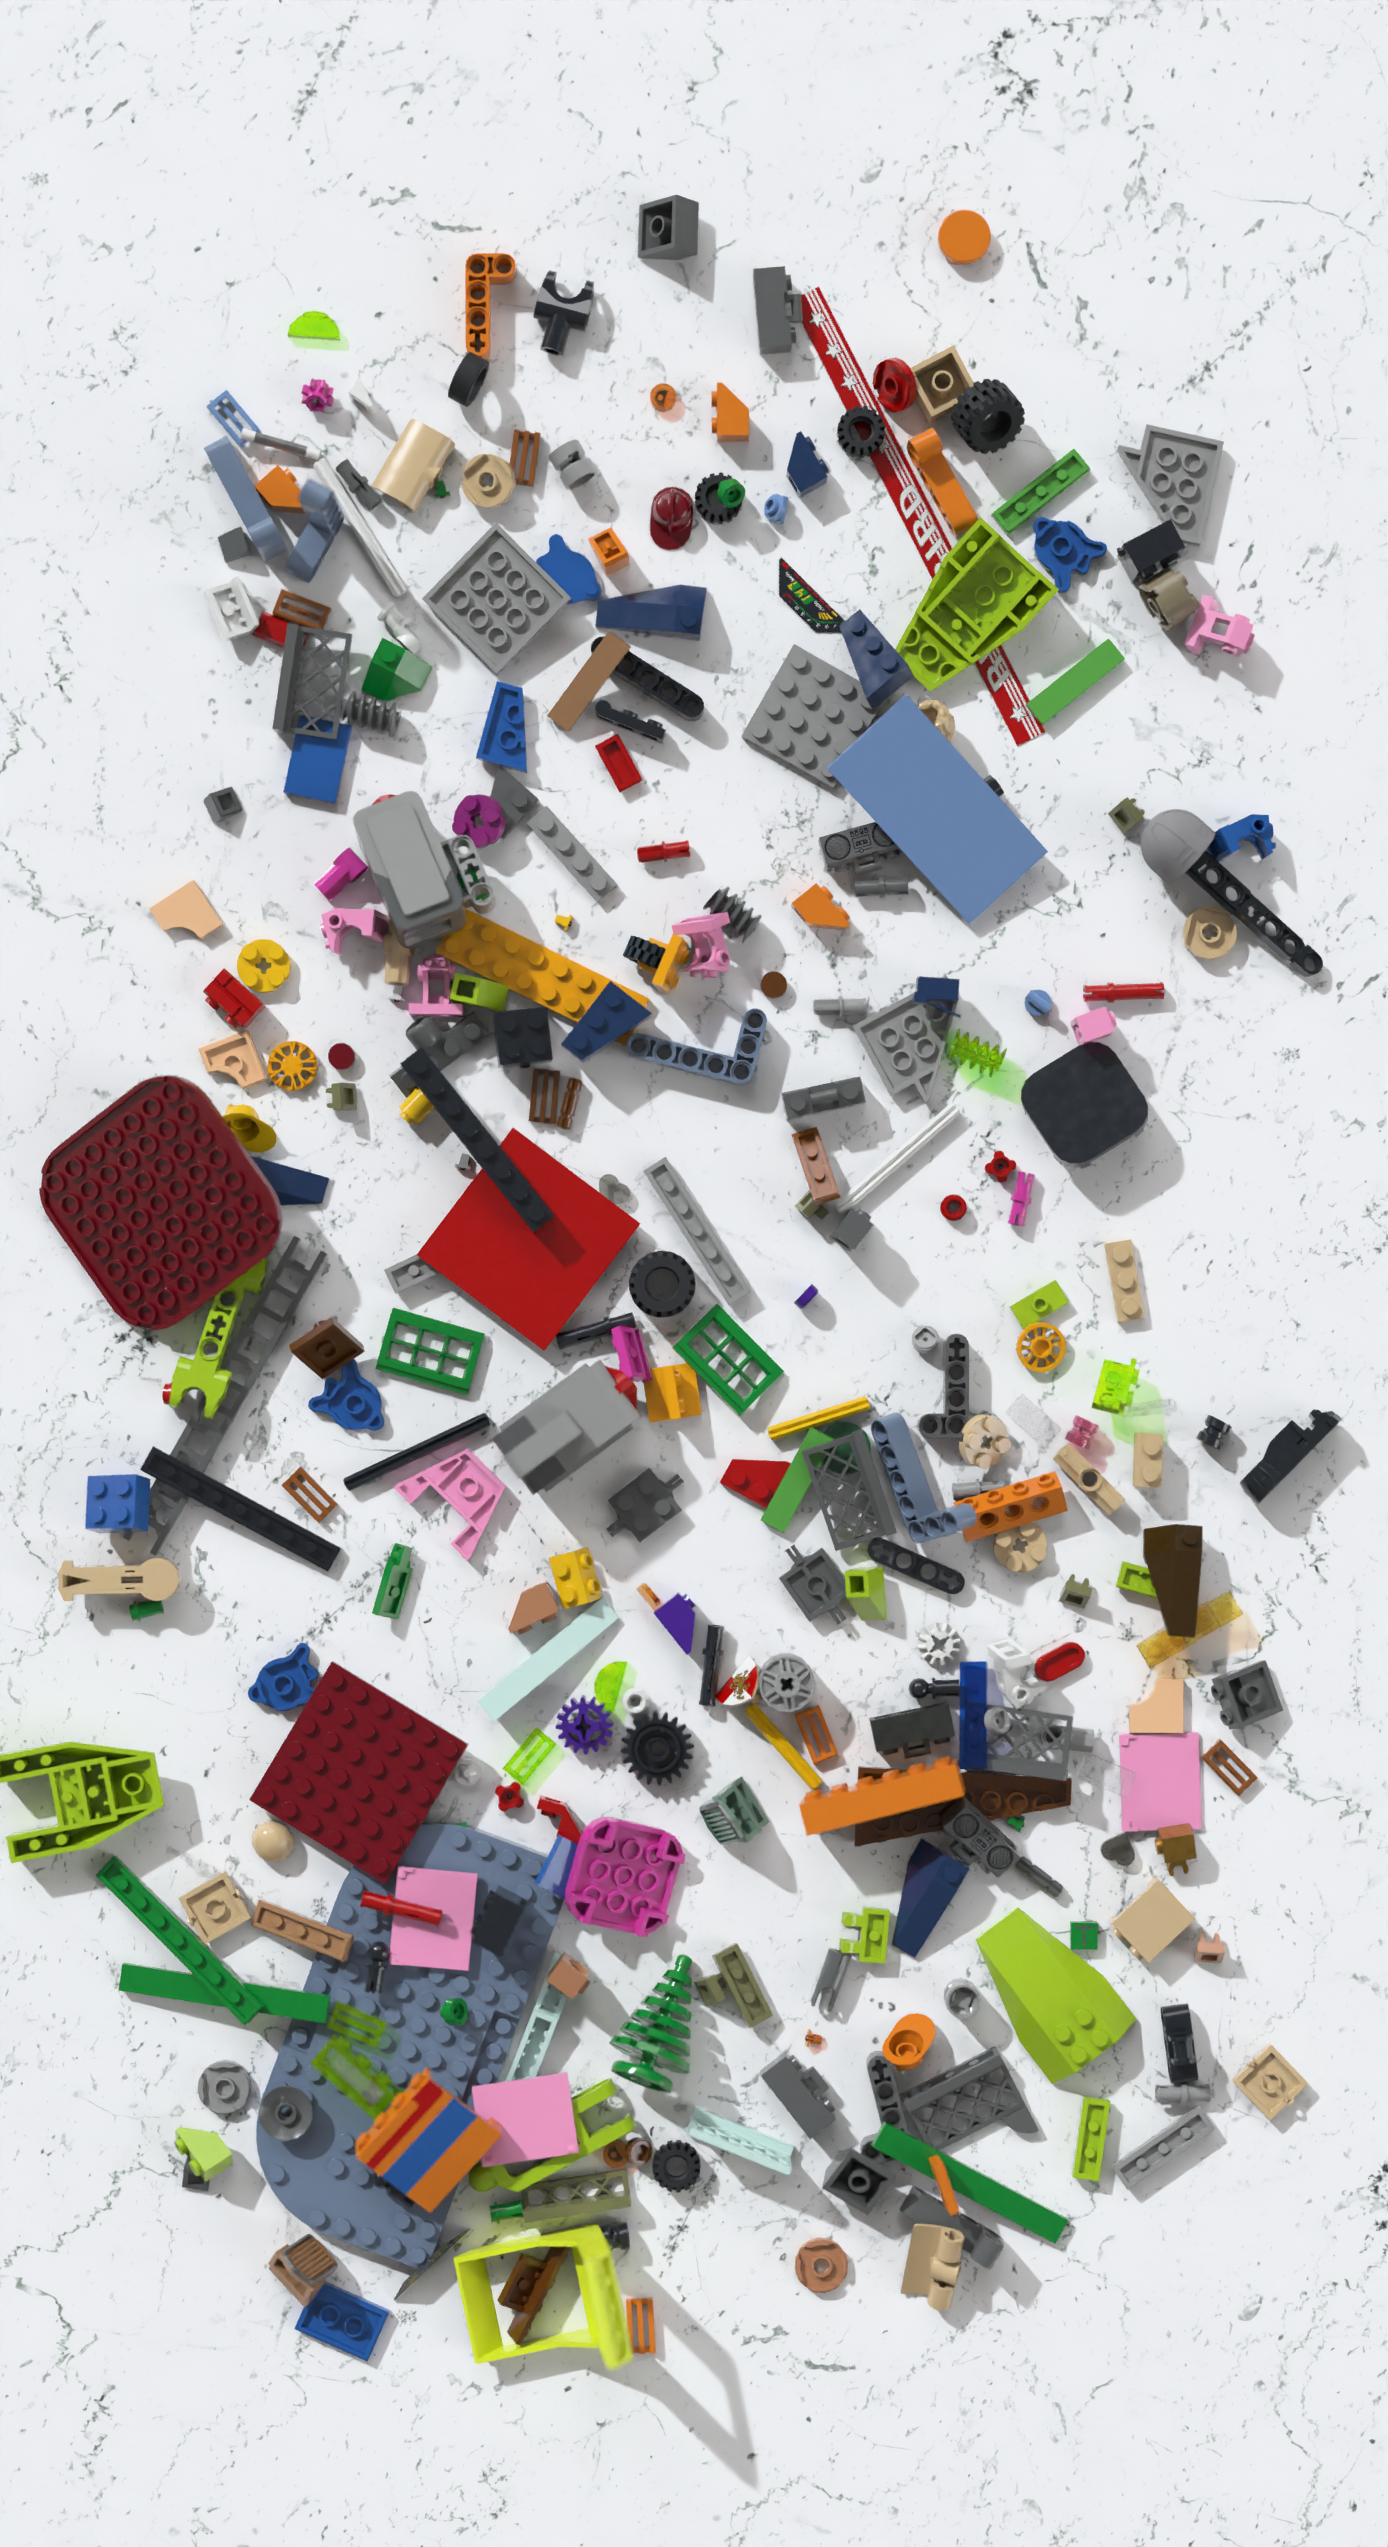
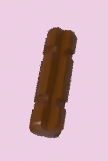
M568 1079L566 1087L568 1091L565 1092L560 1110L562 1114L557 1122V1127L561 1129H571L573 1122L571 1118L575 1114L579 1099L578 1091H581L583 1084L579 1079Z

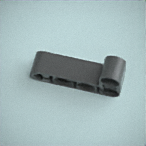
M951 1334L944 1341L943 1413H928L918 1419L917 1429L925 1437L959 1438L964 1436L961 1433L962 1430L959 1433H953L949 1429V1423L954 1418L962 1420L963 1428L969 1421V1343L962 1334ZM954 1338H958V1342L963 1343V1348L958 1349V1357L963 1356V1362L958 1360L949 1362V1356L954 1357V1349L949 1348V1343H953ZM956 1364L963 1369V1376L959 1380H954L949 1375V1369ZM954 1391H959L963 1395V1402L957 1407L952 1406L949 1402V1396ZM927 1418H933L936 1421L937 1427L932 1433H926L923 1430L922 1424Z
M874 2051L867 2057L866 2066L881 2125L884 2121L887 2122L884 2119L885 2115L894 2111L899 2114V2118L896 2122L889 2124L908 2133L891 2062L886 2060L882 2051ZM876 2060H880L883 2064L884 2077L879 2078L877 2068L874 2067ZM884 2085L890 2086L893 2089L892 2093L887 2097H882L878 2094V2090ZM876 2134L868 2135L861 2141V2154L877 2164L896 2160L881 2151L876 2155H868L865 2152L867 2146L873 2142Z
M912 2186L899 2209L904 2215L919 2224L944 2226L963 2233L964 2242L962 2249L967 2251L975 2262L987 2269H992L1005 2246L1002 2237L960 2211L950 2216L944 2207L943 2201L916 2186Z

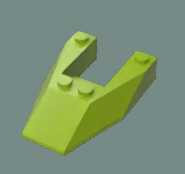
M70 1741L0 1753V1783L49 1774L58 1824L9 1834L6 1840L11 1863L91 1848L165 1805L155 1752Z

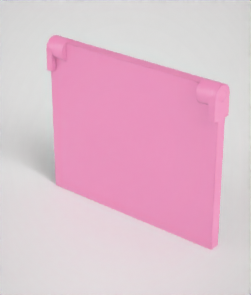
M1199 1733L1120 1734L1122 1831H1152L1161 1827L1189 1823L1191 1829H1201Z
M397 1866L395 1899L443 1911L439 1927L393 1915L388 1964L468 1971L472 1937L470 1931L473 1926L478 1873Z
M568 2072L472 2086L475 2112L486 2121L493 2117L499 2122L502 2132L501 2137L481 2157L483 2167L579 2153L580 2148L576 2135Z

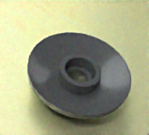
M281 2086L271 2090L263 2098L259 2107V2120L265 2132L271 2137L282 2141L294 2140L303 2135L308 2130L313 2118V2108L309 2098L304 2092L292 2086ZM289 2107L292 2110V2114L286 2116L283 2114L282 2109Z

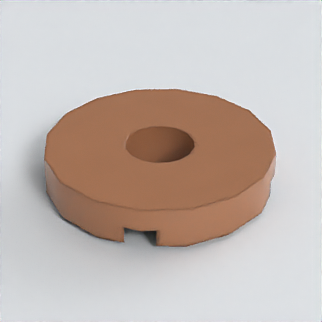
M817 2237L808 2240L800 2247L795 2257V2271L798 2280L813 2292L826 2293L835 2290L847 2275L848 2260L845 2251L837 2242L829 2238ZM818 2259L827 2260L829 2263L828 2269L823 2272L817 2271L814 2268L815 2261Z

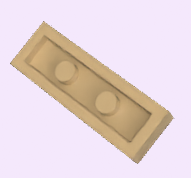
M1131 1239L1104 1244L1117 1322L1145 1318Z

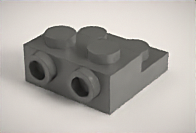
M1260 1660L1212 1679V1696L1220 1702L1222 1707L1220 1719L1229 1729H1241L1283 1711L1266 1660Z

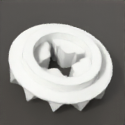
M933 1623L925 1627L920 1633L918 1650L921 1656L930 1664L945 1665L953 1661L959 1653L960 1638L956 1630L950 1625ZM932 1635L939 1640L947 1636L949 1637L944 1643L947 1653L940 1649L930 1652L935 1645L934 1639L931 1637Z

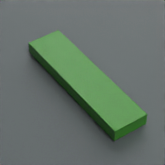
M1072 449L995 510L991 517L1008 536L1088 473L1091 468L1079 453Z
M1108 638L1025 706L1043 726L1123 662L1125 658Z
M812 1426L810 1427L761 1517V1521L783 1533L785 1532L812 1482L802 1450L834 1440V1438ZM821 1452L809 1455L811 1463L817 1467L821 1466L826 1454Z

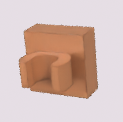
M1200 1933L1194 1951V1962L1221 1963L1225 1954V1943H1219V1934H1214L1213 1942H1206L1204 1933Z

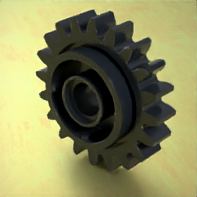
M654 1711L652 1719H649L647 1714L643 1713L644 1722L642 1723L637 1719H633L636 1728H626L627 1733L631 1736L622 1737L621 1741L628 1744V1746L620 1750L621 1753L629 1754V1756L623 1759V1763L633 1764L628 1772L632 1773L638 1770L637 1780L639 1781L645 1775L647 1776L648 1785H650L653 1778L657 1779L658 1786H661L663 1777L669 1783H672V1774L681 1778L682 1774L679 1768L689 1769V1765L684 1760L693 1759V1755L688 1753L687 1750L694 1748V1744L686 1742V1740L692 1737V1734L682 1733L686 1728V1724L677 1726V1716L669 1721L668 1712H665L663 1717L659 1718L657 1711ZM655 1741L662 1742L665 1746V1751L660 1755H655L650 1751V1745Z

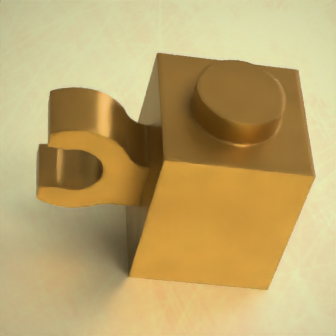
M1185 1823L1157 1828L1159 1838L1154 1839L1157 1855L1161 1854L1165 1864L1167 1863V1870L1170 1876H1174L1173 1869L1177 1865H1181L1184 1874H1188L1189 1868L1186 1860L1197 1858L1194 1834L1190 1824Z

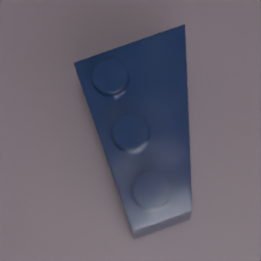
M860 609L839 626L865 697L872 710L914 677L906 661Z
M610 981L567 1035L561 1046L584 1063L643 1022L652 1018L653 1014Z

